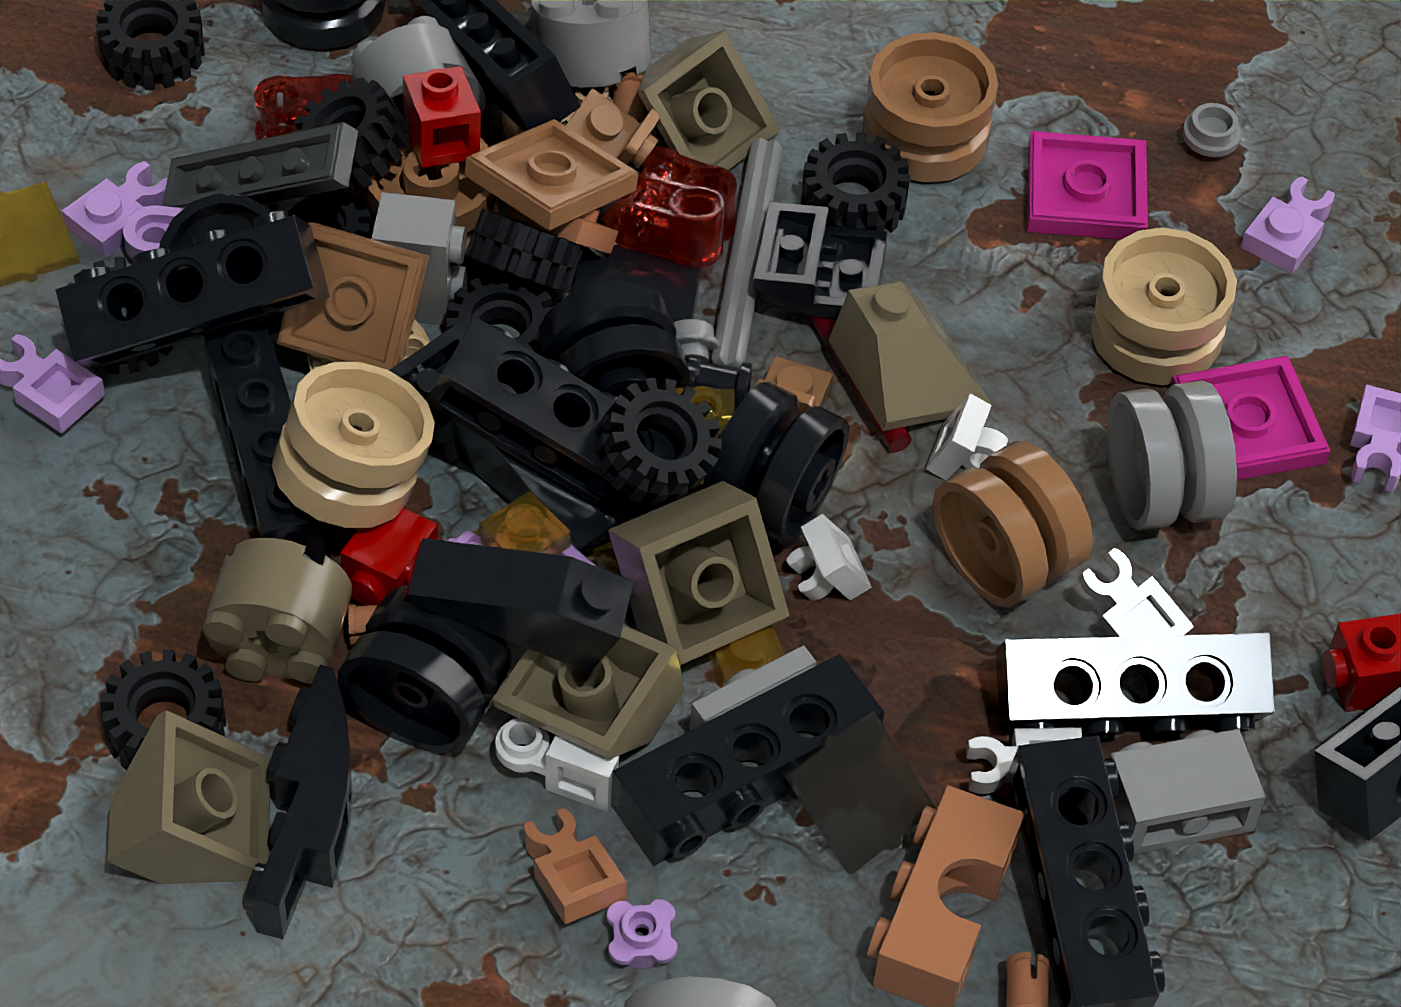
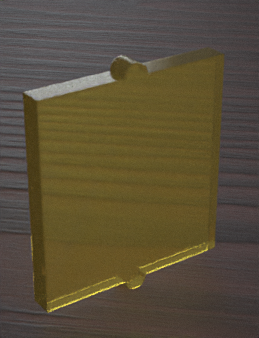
M46 181L8 193L0 191V287L25 279L28 282H34L38 279V275L80 263L77 250Z

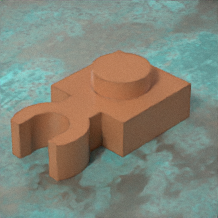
M510 205L506 212V216L530 224V226L576 244L609 254L612 252L619 232L596 222L600 213L598 210L588 212L549 231Z
M561 808L556 810L558 830L556 834L547 835L539 832L532 820L524 823L525 847L530 856L534 858L535 879L564 924L610 907L617 901L627 900V881L596 835L577 842L576 820L567 809Z

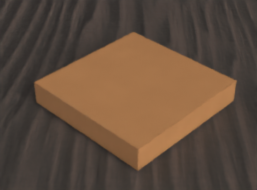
M555 119L466 157L465 164L466 177L548 231L636 191L638 172Z
M308 223L312 228L330 297L286 310L277 344L337 362H363L387 370L392 369L404 360L430 256L317 223Z

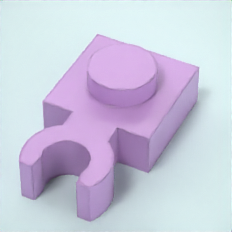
M145 161L134 165L127 172L126 182L119 187L106 178L62 210L64 227L102 257L106 258L125 244L123 224L132 212L145 206H162L168 178H164L154 186L147 187L152 181L150 165Z
M1302 176L1297 178L1291 184L1286 203L1275 197L1270 199L1244 232L1240 248L1293 274L1320 239L1325 224L1323 221L1329 216L1335 193L1328 190L1320 200H1308L1303 196L1308 179Z
M16 334L11 338L14 354L19 360L6 362L0 358V384L12 387L17 404L61 434L105 395L101 378L74 362L73 359L58 349H55L43 360L37 356L34 343L23 335Z
M1366 384L1350 446L1361 448L1357 453L1351 471L1353 482L1361 483L1365 470L1375 467L1381 469L1387 476L1385 483L1386 491L1393 492L1397 487L1401 476V393Z

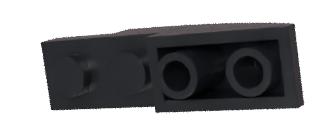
M324 665L319 666L310 689L302 687L299 690L291 714V725L294 728L287 743L278 742L272 753L268 768V781L275 783L278 811L275 815L270 834V843L274 846L267 863L258 862L255 865L246 892V902L253 904L257 933L279 939H284L307 881L333 888L343 859L350 826L353 790L348 723L342 693L334 670Z

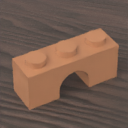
M949 785L945 789L938 809L930 806L925 807L913 840L914 845L922 847L915 864L903 861L891 892L890 900L899 903L892 921L880 917L870 941L867 957L877 960L873 987L927 1007H955L974 959L981 924L953 914L945 907L941 900L950 894L966 892L996 902L1017 848L1025 812Z

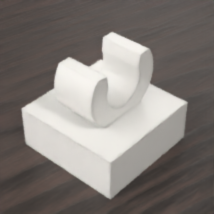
M970 393L944 421L926 470L947 481L962 465L966 469L969 467L979 468L980 463L988 456L1005 447L1008 438L995 429L984 427L992 405Z
M821 514L801 526L809 546L797 548L786 559L788 565L798 574H802L811 567L816 566L812 577L798 585L801 593L811 601H815L828 595L833 587H835L849 600H852L872 588L850 538L825 515Z

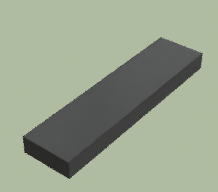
M341 122L172 158L162 206L186 208L195 200L217 193L245 195L260 204H267L348 188L358 130Z

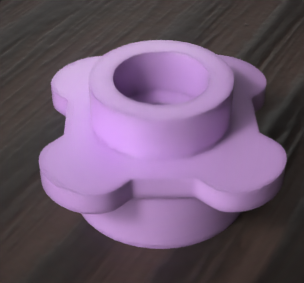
M662 899L654 900L650 905L632 906L627 901L613 903L607 911V921L613 926L614 940L609 944L608 949L611 959L620 965H629L635 968H649L658 963H668L674 959L678 950V944L671 937L670 924L675 920L674 907L668 901ZM643 927L649 933L646 936H639L635 931Z

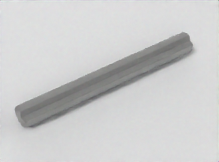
M760 137L751 143L715 336L719 340L720 345L712 352L711 364L739 368L746 360L758 290L753 288V278L769 202H774L781 162L782 146L775 139L767 141Z

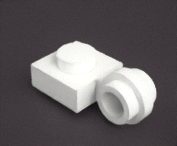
M520 718L512 719L500 728L496 735L495 749L497 758L505 767L518 773L533 771L546 776L545 790L605 812L609 811L612 793V771L619 768V756L609 759L558 735H555L551 745H549V736L545 729Z

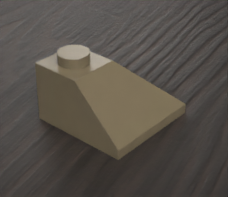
M725 30L683 41L647 68L637 91L648 112L653 109L662 115L656 126L694 193L701 192L748 156L751 143L755 139L761 137L769 140L780 131Z
M902 281L848 291L828 341L883 431L947 419L970 393L991 404L937 316Z
M623 625L620 639L591 673L527 649L493 698L494 707L612 759L652 742L684 693L677 648L625 625Z
M167 710L161 712L153 721L110 800L107 862L160 884L249 881L255 865L258 862L266 864L269 859L270 781H268V768L270 757Z

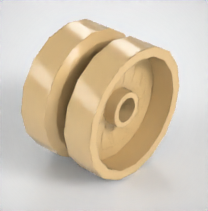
M1164 227L1137 231L1118 241L1105 257L1099 292L1097 293L1090 333L1097 352L1114 370L1135 381L1157 385L1171 384L1172 377L1175 375L1209 370L1220 354L1225 337L1226 323L1230 319L1235 300L1237 279L1230 261L1213 243L1188 231Z
M332 362L312 369L296 387L289 408L287 422L283 425L276 445L272 468L278 487L294 506L322 522L344 528H372L393 520L408 504L416 483L418 469L423 465L432 443L435 422L428 402L409 382L387 369L363 362Z

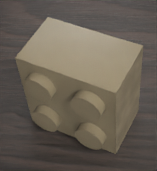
M724 481L608 530L622 577L634 581L629 602L638 631L677 648L680 665L790 616L757 499Z

